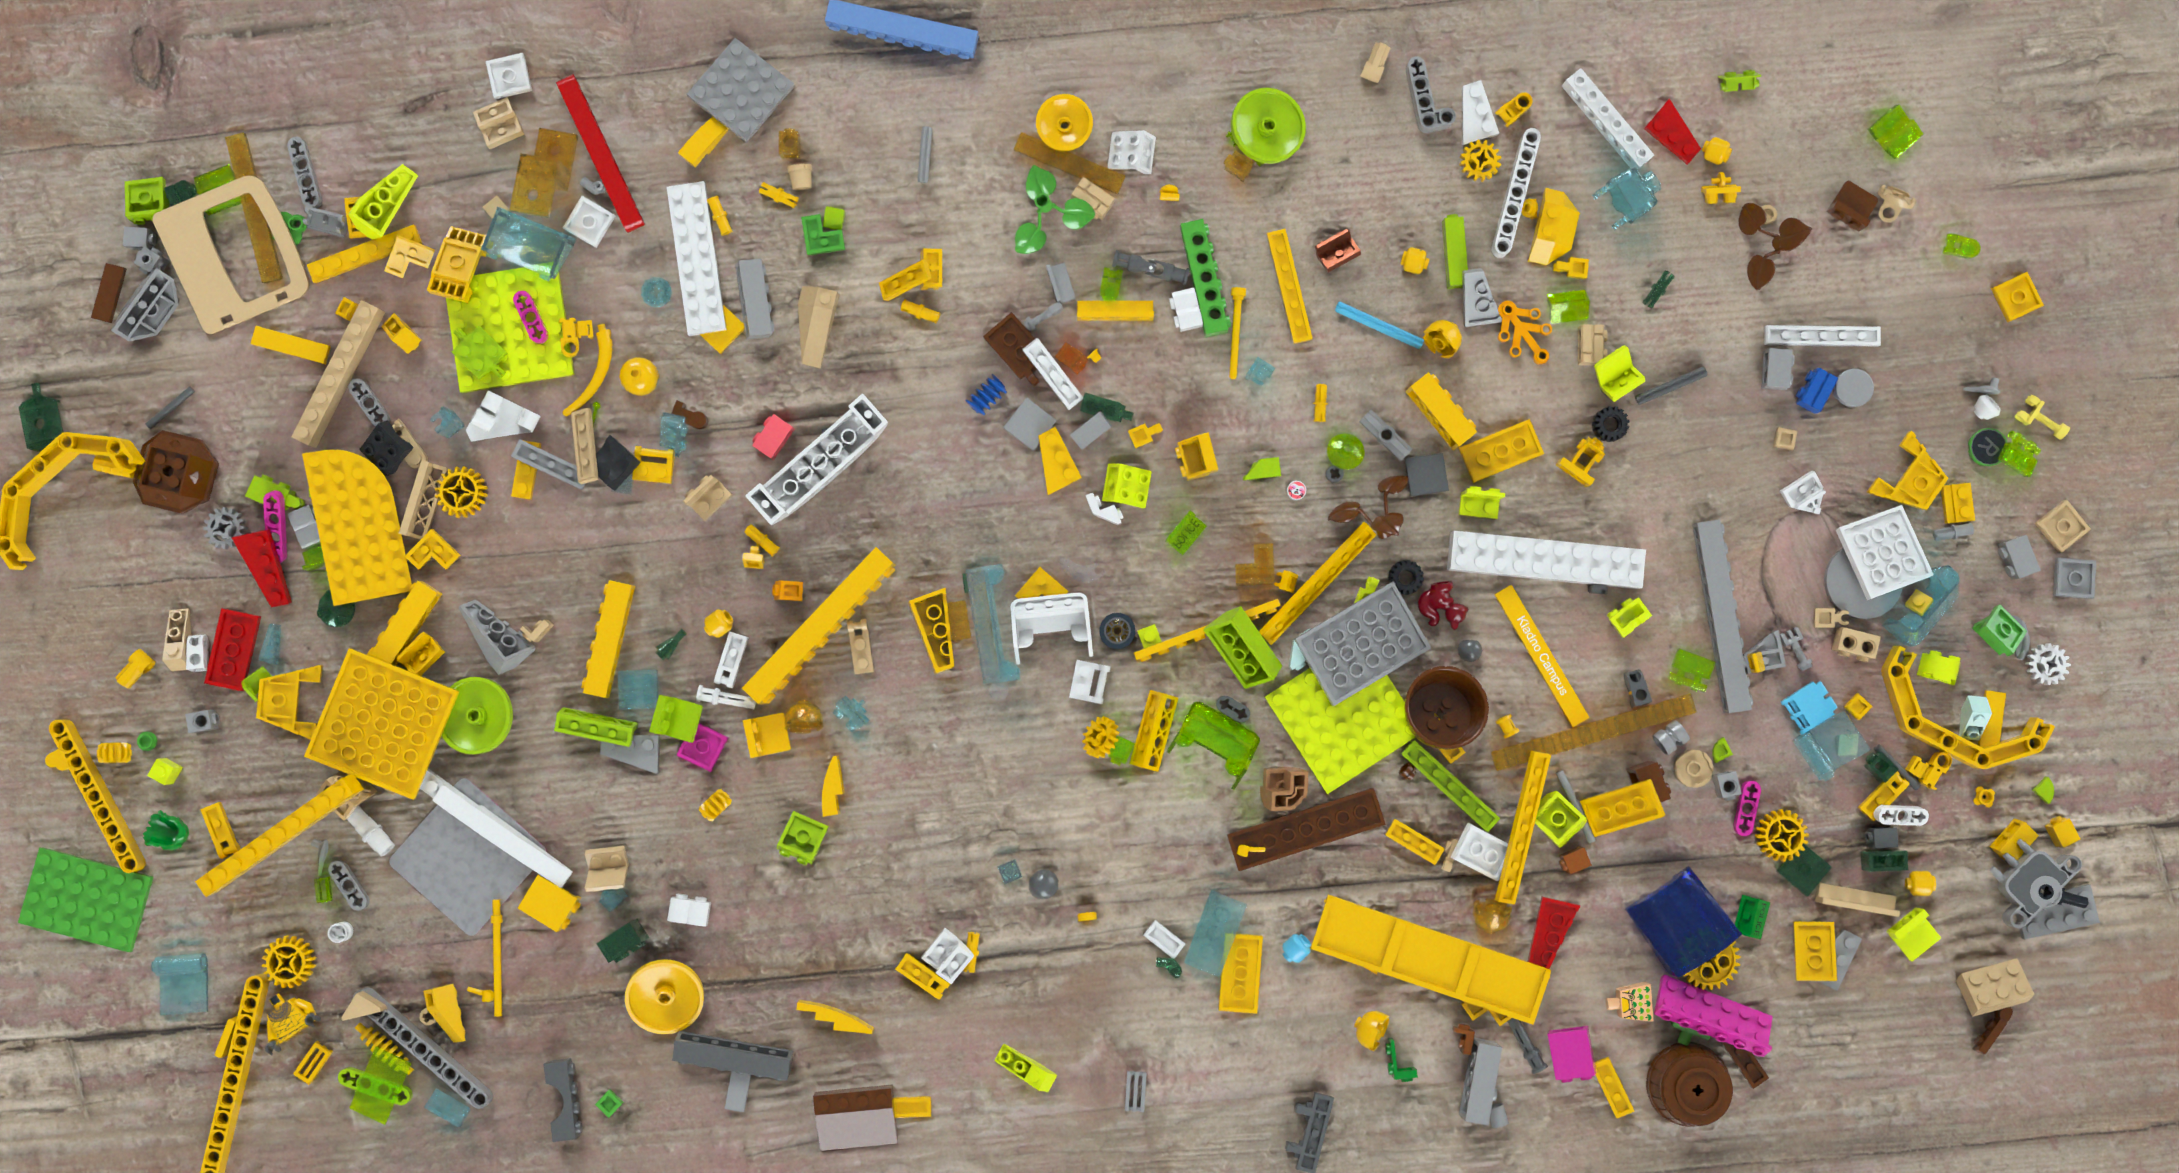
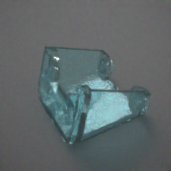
M497 207L481 250L487 252L486 256L495 260L500 257L540 273L539 278L550 282L551 278L555 279L574 247L576 238Z
M1949 565L1931 568L1934 575L1929 577L1930 582L1926 589L1933 594L1931 597L1933 598V603L1923 616L1910 613L1901 617L1900 620L1888 618L1882 625L1904 645L1910 647L1919 645L1958 599L1959 574Z

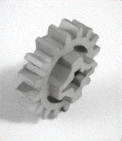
M222 507V511L215 509V515L209 513L210 520H204L208 524L207 527H203V530L208 532L204 537L211 538L208 543L215 544L216 548L228 549L229 546L235 548L236 545L231 537L244 534L243 530L248 529V527L243 526L246 520L240 519L242 514L236 513L235 509L230 508L228 510L225 507ZM226 516H230L231 518H233V521H229V519L226 518ZM222 536V539H225V541H221L217 537Z

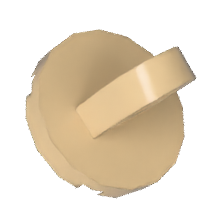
M1885 185L1880 186L1877 193L1884 201L1879 210V217L1884 222L1896 220L1902 208H1914L1917 201L1914 197L1910 199L1909 193L1893 186H1888V188H1885ZM1890 207L1894 209L1895 214L1888 217L1884 215L1883 210Z

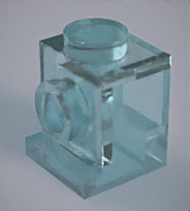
M621 888L616 890L608 889L601 893L599 902L611 912L628 895Z

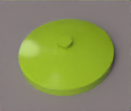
M1259 88L1250 91L1240 99L1232 112L1230 124L1233 139L1239 149L1255 161L1266 164L1285 161L1303 143L1306 133L1304 114L1297 102L1283 91L1274 88Z
M481 677L464 678L451 685L450 688L460 692L442 733V738L456 751L465 754H483L498 747L507 737L513 721L512 703L506 691L496 682Z

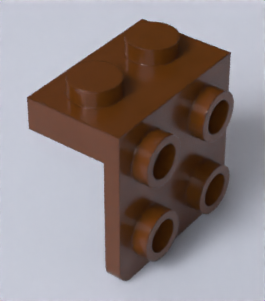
M1846 181L1827 212L1859 232L1870 223L1871 220L1868 217L1877 205L1878 198L1853 182Z

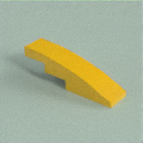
M805 1000L797 1002L796 1010L816 1012L815 1020L834 1022L833 1030L872 1034L874 1032L873 1026L838 1008Z

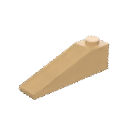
M802 286L798 301V315L803 365L821 369L840 297L836 291L820 287Z

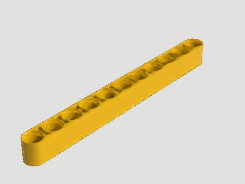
M265 974L251 976L245 982L200 1173H209L210 1171L213 1173H225L270 984V981H268L269 977ZM255 979L260 981L259 988L255 986ZM251 998L256 1002L255 1007L250 1003ZM246 1017L251 1020L250 1026L246 1024ZM242 1036L247 1040L246 1045L241 1042ZM237 1055L242 1058L241 1064L237 1062ZM233 1075L237 1077V1083L232 1080ZM228 1094L233 1097V1102L228 1100ZM224 1113L228 1115V1122L223 1118ZM219 1132L224 1136L223 1141L218 1136ZM214 1152L219 1154V1160L214 1157Z

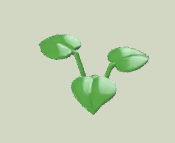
M1033 165L1029 171L1026 181V192L1038 207V226L1036 227L1033 223H1025L1018 228L1015 235V251L1020 254H1031L1044 246L1047 235L1044 231L1040 230L1042 227V212L1047 213L1052 208H1055L1059 212L1064 213L1062 217L1063 223L1073 230L1084 227L1095 217L1092 206L1082 199L1072 198L1067 200L1065 210L1053 203L1048 195L1055 191L1056 179L1049 171L1041 169L1036 165Z

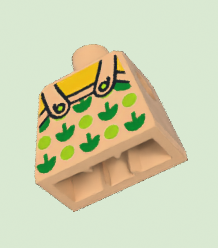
M1640 982L1616 988V998H1606L1607 1010L1617 1009L1618 1016L1624 1019L1653 1021L1651 984Z

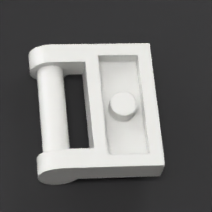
M1077 660L1069 698L1103 704L1104 699L1102 697L1107 673L1110 672L1111 667ZM1094 669L1100 670L1095 697L1089 696Z

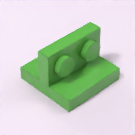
M2000 604L1993 608L1988 617L1975 623L1972 627L1999 655L2005 653L2007 656L2014 654L2027 633Z

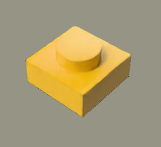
M1916 589L1905 603V607L1923 616L1933 603V598Z

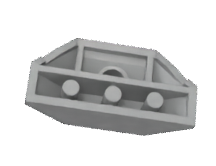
M155 268L141 282L125 304L111 331L127 341L156 336L179 305L174 279L158 268Z

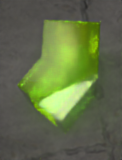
M330 876L314 879L316 902L333 901ZM322 880H325L327 899H323Z

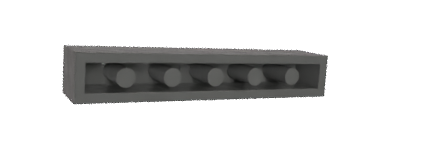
M679 1031L674 1041L672 1061L681 1064H694L699 1067L716 1068L720 1071L728 1070L738 1074H751L756 1077H768L778 1081H787L791 1072L793 1050Z

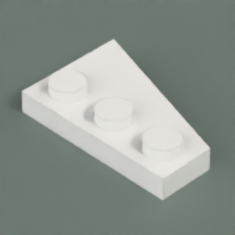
M1479 80L1464 85L1462 87V147L1469 145L1470 142L1476 143L1478 139L1482 141L1499 134L1482 81Z

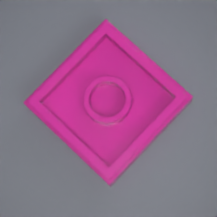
M699 723L694 742L691 743L683 740L677 756L712 772L729 737Z

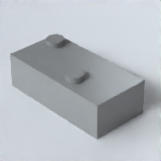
M1474 1038L1459 1109V1115L1467 1122L1489 1126L1492 1103L1497 1098L1495 1086L1502 1047L1495 1041Z

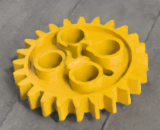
M1704 926L1703 931L1697 927L1696 934L1689 931L1691 937L1684 936L1683 938L1686 943H1679L1683 948L1676 951L1681 954V957L1676 958L1677 961L1682 962V964L1677 966L1679 969H1684L1681 975L1688 976L1686 981L1689 983L1693 981V986L1695 987L1700 984V988L1703 990L1706 988V985L1709 990H1713V985L1721 989L1720 983L1727 986L1726 979L1734 980L1731 974H1738L1734 967L1741 965L1736 962V959L1741 958V956L1735 954V952L1740 950L1737 947H1733L1736 941H1729L1731 935H1724V930L1721 929L1717 932L1715 927L1709 930V927ZM1710 940H1714L1715 945L1709 950L1707 944ZM1699 943H1701L1704 952L1699 948ZM1697 950L1699 956L1696 960H1692L1691 954ZM1706 954L1711 955L1709 959L1713 963V965L1717 967L1718 973L1715 972V969L1710 962L1705 961L1708 959ZM1724 956L1725 963L1722 966H1720L1718 964V960L1720 957ZM1705 967L1709 968L1707 976L1702 975V970Z

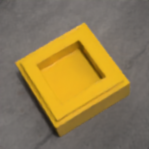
M1856 693L1844 706L1856 720H1860L1873 707L1859 693Z

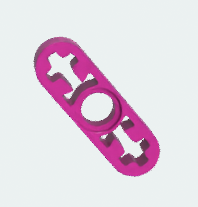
M518 291L513 297L517 311L530 339L535 343L542 344L548 339V331L532 296L526 291ZM521 296L527 298L525 300V303L528 307L532 306V308L526 309L525 306L521 302H519L521 300ZM530 312H534L536 315V319L533 322H527L526 315ZM533 326H536L540 332H543L540 339L534 337L537 333Z
M1746 781L1741 786L1742 794L1739 795L1733 824L1734 832L1741 836H1748L1753 831L1761 794V787L1755 781ZM1752 785V788H1755V792L1750 794V791H1747V787ZM1750 794V798H1754V800L1752 801L1744 798L1749 797ZM1745 803H1750L1752 806V811L1749 814H1745L1742 810V806ZM1741 816L1750 817V820L1745 819V823H1744V819H1742V818H1740V817H1741ZM1744 823L1745 826H1747V830H1743L1742 833V829L1739 828V825H1743Z

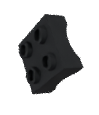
M387 420L376 425L359 450L386 477L398 470L400 463L414 447L402 439Z
M609 435L601 449L596 453L598 477L614 491L641 463L611 435Z

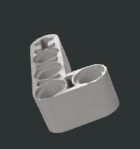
M1412 57L1406 66V76L1418 129L1423 133H1430L1450 128L1456 119L1455 111L1451 108L1435 110L1425 62L1421 57ZM1415 83H1422L1424 88L1418 89ZM1419 101H1425L1428 107H1421ZM1442 115H1447L1450 118V122L1443 121ZM1423 119H1429L1432 125H1425Z

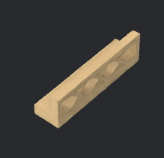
M421 460L399 534L420 540L427 534L431 528L439 501L435 497L428 500L425 494L428 488L433 486L435 489L437 487L438 480L434 481L431 474L433 468L442 470V474L447 475L449 468ZM428 505L430 513L423 518L420 514V509ZM419 523H422L425 528L422 536L413 534L415 526Z
M1824 883L1817 884L1815 902L1896 917L1900 916V911L1895 910L1897 896Z

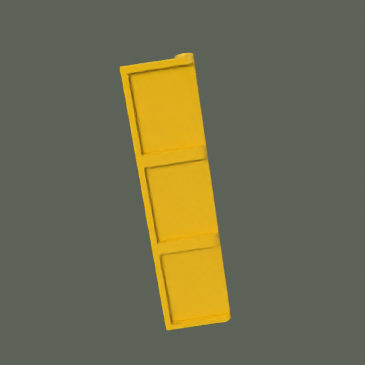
M1329 894L1327 895L1310 949L1534 1025L1550 978V969Z

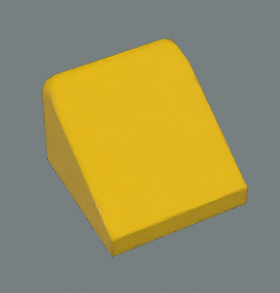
M343 297L335 314L351 321L359 304Z
M1761 652L1747 654L1752 673H1759L1765 670Z

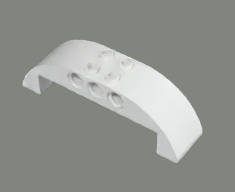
M863 393L848 405L850 410L769 481L764 485L759 483L745 495L770 525L786 518L813 498L864 453L888 425L887 420Z

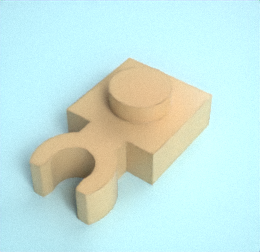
M1814 608V627L1834 628L1835 622L1841 625H1848L1849 621H1842L1841 616L1849 614L1847 610H1840L1835 613V608Z
M1451 838L1450 841L1446 842L1444 847L1446 857L1442 864V870L1451 871L1454 861L1451 855L1459 840Z

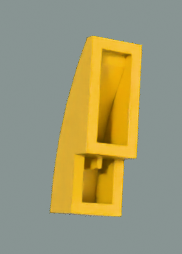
M712 117L694 133L679 150L678 154L696 168L705 155L711 153L729 129Z
M839 755L832 757L825 775L822 790L823 817L840 814L837 795L844 794L845 791Z

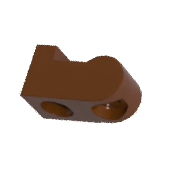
M676 400L670 419L699 430L707 427L709 421L704 413L689 411L685 409V403Z

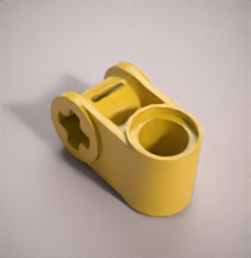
M1522 92L1500 107L1495 114L1503 119L1506 123V128H1508L1528 111L1533 102L1530 94ZM1520 99L1525 100L1526 103H1527V106H1526V107L1520 106L1519 103H1518V100H1520Z

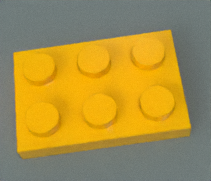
M1794 921L1796 981H1837L1834 922Z

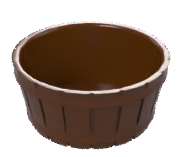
M1453 666L1430 668L1421 673L1412 682L1406 694L1404 708L1407 725L1412 734L1427 746L1439 749L1460 748L1474 741L1484 730L1483 728L1486 726L1489 714L1487 695L1479 681L1462 669L1460 670ZM1437 709H1440L1441 712H1445V715L1442 716L1441 720H1439L1437 716H1434V713L1437 712Z
M1689 1042L1688 1045L1676 1043L1670 1047L1668 1046L1653 1059L1651 1067L1648 1069L1646 1089L1649 1100L1657 1113L1671 1123L1685 1127L1709 1125L1720 1119L1731 1104L1733 1084L1728 1069L1721 1058L1704 1045ZM1697 1085H1700V1088L1703 1089V1093H1700L1699 1096L1692 1092V1089L1696 1088Z

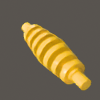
M361 1022L355 1027L361 1033L360 1039L362 1041L368 1039L365 1043L367 1047L373 1044L370 1049L372 1053L379 1049L375 1055L377 1058L385 1054L381 1061L386 1063L390 1059L391 1061L388 1064L390 1067L396 1064L395 1070H403L407 1075L414 1071L408 1064L409 1059L407 1057L401 1058L404 1055L402 1051L398 1054L395 1053L399 1049L397 1045L390 1049V1046L394 1043L391 1039L384 1043L388 1038L387 1036L383 1035L379 1039L378 1037L381 1032L376 1031L373 1034L374 1028L372 1026L366 1028Z

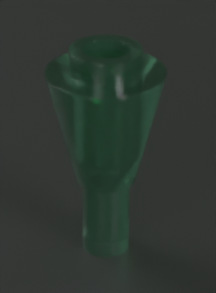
M681 629L674 637L657 645L655 653L662 660L665 658L669 660L678 646V642L686 635V632Z

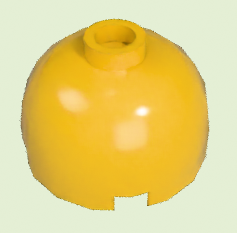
M1447 320L1435 321L1423 332L1425 333L1423 340L1426 346L1434 354L1436 351L1442 354L1440 356L1442 358L1452 357L1458 351L1462 342V335L1458 326Z
M635 357L627 360L622 365L619 378L626 391L633 395L643 396L651 393L656 388L659 373L651 361Z
M1369 1011L1362 1018H1357L1354 1027L1357 1028L1356 1037L1362 1046L1373 1052L1378 1048L1380 1043L1377 1041L1385 1035L1390 1020L1389 1016L1379 1011Z

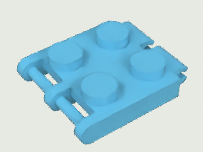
M1820 681L1816 684L1810 682L1781 701V704L1785 705L1791 714V720H1794L1800 728L1799 732L1801 735L1835 715L1833 711L1838 708L1831 696L1823 697L1828 694V691Z

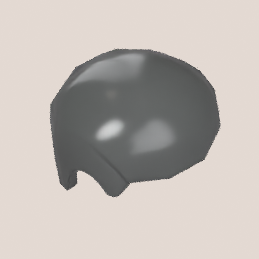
M1039 870L1029 879V891L1037 899H1049L1058 890L1059 880L1055 873L1050 870Z

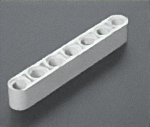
M1535 128L1527 129L1519 142L1491 249L1492 254L1497 258L1505 257L1513 245L1541 139L1540 132ZM1527 135H1531L1534 138L1533 143L1527 140ZM1523 153L1528 154L1530 160H1524L1521 155ZM1518 171L1524 173V179H1520L1517 176ZM1512 190H1518L1520 197H1515L1512 194ZM1507 208H1513L1515 215H1510L1507 212ZM1502 226H1508L1511 232L1505 233L1502 230ZM1503 244L1506 248V251H1499L1497 245Z

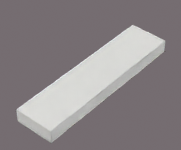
M1038 338L1022 349L1068 410L1083 399V396Z

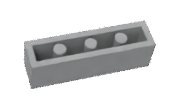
M761 259L739 260L735 264L746 340L769 338L772 332H774L773 320H770L769 314L771 313V303L767 301L769 288L768 284L764 281V276L766 275L765 265L762 264Z

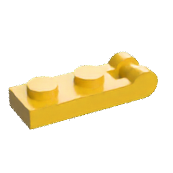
M1896 769L1892 770L1881 784L1857 807L1871 821H1875L1874 810L1878 806L1890 805L1910 784L1906 779H1902L1899 776L1900 773ZM1893 782L1897 784L1896 788L1891 785Z
M217 802L200 809L219 858L224 859L229 854H235L241 849L240 845L236 841L222 802ZM227 841L229 846L224 847L223 842Z
M908 953L905 954L895 969L939 1000L943 996L942 993L945 988L948 989L951 985ZM934 981L939 983L936 989L931 986Z

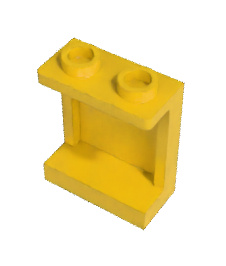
M538 874L519 904L518 909L555 932H559L568 927L571 921L569 917L572 912L576 913L581 905L579 902L581 897L571 894Z

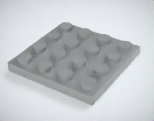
M734 38L691 88L687 96L747 143L795 85L738 39Z

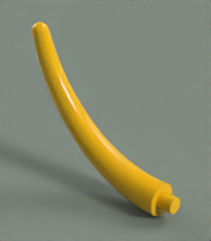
M605 324L597 325L599 332L596 333L599 355L594 375L584 392L563 410L562 414L564 416H569L571 412L581 408L596 393L606 377L612 358L611 330L606 329Z

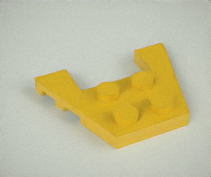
M1909 431L1899 446L1915 457L1895 487H1892L1878 477L1867 493L1921 510H1927L1949 478L1936 461L1929 456L1924 445L1919 443L1914 432Z
M323 665L260 679L256 718L311 740L317 723L297 721L300 682L321 683Z

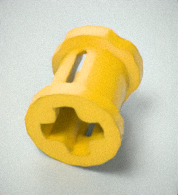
M1507 714L1495 721L1502 729L1505 739L1519 732V729L1515 727L1511 719V714Z

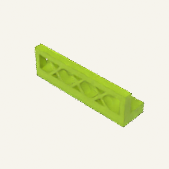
M563 707L557 712L554 731L630 747L632 745L633 733L638 728V723Z

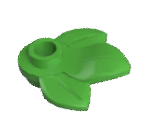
M281 212L297 246L302 240V233L307 228V225L303 223L305 218L298 214L292 216L288 212ZM300 221V226L296 228V223Z

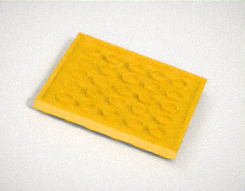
M349 648L304 757L349 775L354 774L359 779L414 800L460 691Z

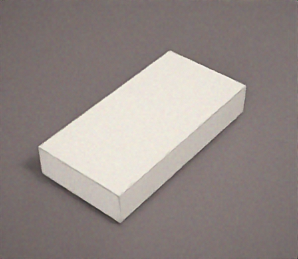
M1156 920L1153 921L1143 934V936L1173 959L1185 946L1182 940Z

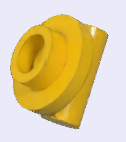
M1168 184L1161 187L1159 200L1179 201V192L1176 186Z
M1526 199L1523 203L1522 215L1530 219L1538 218L1537 200Z

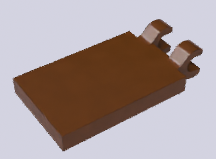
M1011 312L986 333L983 338L1020 380L1026 377L1031 385L1035 387L1039 383L1038 378L1033 374L1037 369L1022 350L1035 338Z

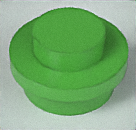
M152 732L141 733L137 739L138 747L144 751L153 750L157 745L156 735Z

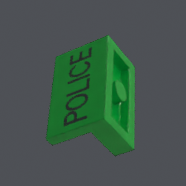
M1742 895L1733 932L1761 940L1770 902Z

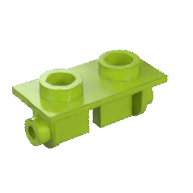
M1744 70L1743 74L1725 72L1723 76H1718L1719 79L1723 80V83H1720V91H1738L1739 83H1741V90L1756 89V87H1759V79L1756 80V77H1761V74L1756 73L1755 70Z

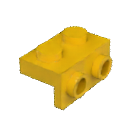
M422 632L396 657V660L402 663L408 671L422 676L445 651L432 636Z

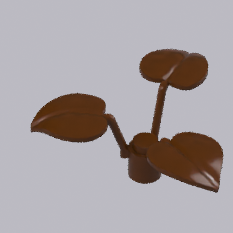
M1746 203L1742 207L1739 216V228L1742 233L1754 235L1758 230L1774 238L1772 246L1775 251L1765 254L1764 257L1754 255L1748 263V279L1756 290H1760L1771 281L1775 274V264L1771 259L1767 258L1780 254L1781 251L1789 252L1794 250L1805 241L1812 228L1797 218H1787L1779 227L1780 235L1771 233L1761 228L1767 220L1763 208L1755 203Z
M1391 476L1379 483V492H1384L1385 516H1378L1372 522L1365 512L1359 509L1360 504L1358 502H1345L1332 510L1328 516V521L1338 523L1349 522L1355 519L1359 513L1367 520L1371 528L1376 531L1378 538L1386 539L1391 535L1399 536L1404 517L1401 513H1388L1387 496L1389 493L1397 494L1401 492L1409 482L1408 476Z

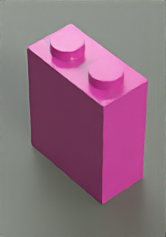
M1588 1026L1549 1030L1547 1035L1556 1080L1566 1083L1573 1081V1078H1581V1080L1592 1079V1076L1596 1075V1066Z

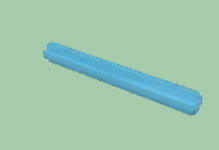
M1338 302L1335 308L1337 313L1417 349H1420L1424 343L1422 338L1342 302Z

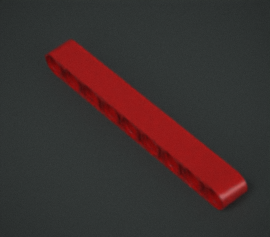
M572 74L557 81L558 89L626 232L629 233L644 226L643 218L576 77Z

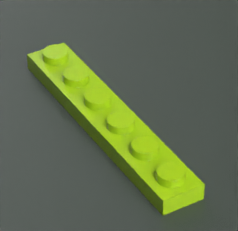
M1415 740L1401 753L1405 759L1415 766L1417 770L1485 832L1488 833L1499 821L1500 817Z

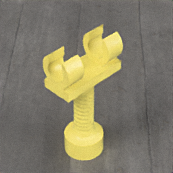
M2034 395L2028 396L2025 400L2026 404L2034 407L2030 414L2020 410L2015 415V419L2024 425L2031 424L2034 418L2039 420V422L2054 431L2053 436L2059 440L2063 439L2070 430V427L2066 424L2058 425L2041 414L2039 411L2045 402Z

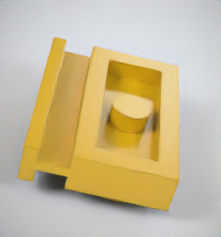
M1971 483L1944 485L1941 489L1945 524L1975 521Z

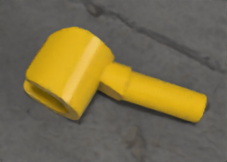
M1240 845L1237 854L1247 857L1249 851L1265 852V847Z
M467 988L468 992L482 995V1002L494 1000V992L492 990Z

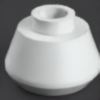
M1981 395L1974 406L1976 409L1974 413L1980 419L1985 418L1986 420L1998 416L2001 410L1998 404L1988 395Z

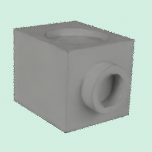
M124 227V247L131 250H142L143 247L152 249L156 245L157 238L154 231L148 228Z
M204 710L185 714L188 733L219 729L220 718L216 710ZM203 716L207 720L205 726H203L201 723V719Z
M1736 771L1712 775L1717 798H1724L1725 801L1736 799V795L1742 794ZM1728 781L1731 788L1726 792L1724 790V783Z

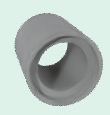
M1503 1103L1492 1105L1490 1114L1492 1128H1499L1509 1124Z

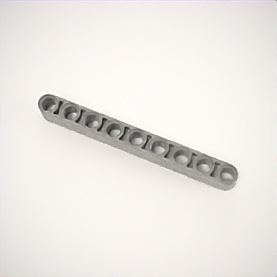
M364 988L354 993L353 998L356 993L364 991L384 1003L387 1009L383 1010L381 1015L373 1013L367 1016L473 1107L481 1109L492 1101L493 1094L489 1088L372 988ZM391 1018L397 1021L396 1027L391 1025ZM406 1031L411 1033V1040L405 1037ZM421 1043L425 1044L426 1052L420 1050ZM435 1056H438L441 1059L440 1065L435 1063ZM450 1068L456 1072L455 1077L449 1075ZM464 1081L469 1082L470 1090L464 1088ZM479 1094L484 1095V1097H485V1102H484V1103L479 1101V1099H478V1095H479Z

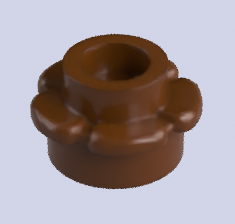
M1409 762L1404 764L1398 772L1402 776L1401 779L1411 780L1416 775V767Z

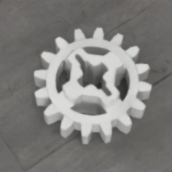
M2047 643L2045 646L2043 644L2037 645L2038 649H2031L2033 655L2026 656L2030 659V662H2025V665L2030 666L2026 671L2033 673L2030 678L2037 679L2038 684L2043 682L2044 685L2058 684V680L2065 679L2063 674H2069V671L2066 670V667L2071 666V664L2066 663L2069 656H2063L2065 650H2058L2059 645L2052 646L2051 643ZM2048 651L2047 653L2044 654L2043 657L2040 656L2042 653ZM2052 672H2056L2053 676L2048 677Z

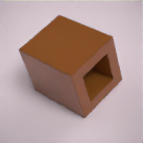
M1579 846L1559 855L1561 859L1559 865L1562 871H1566L1568 874H1573L1592 866L1584 847Z

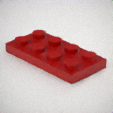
M221 608L204 684L245 691L241 681L248 677L262 616Z

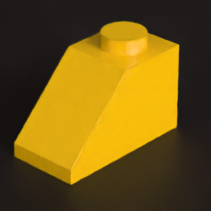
M395 313L381 326L389 338L408 354L415 350L422 341Z

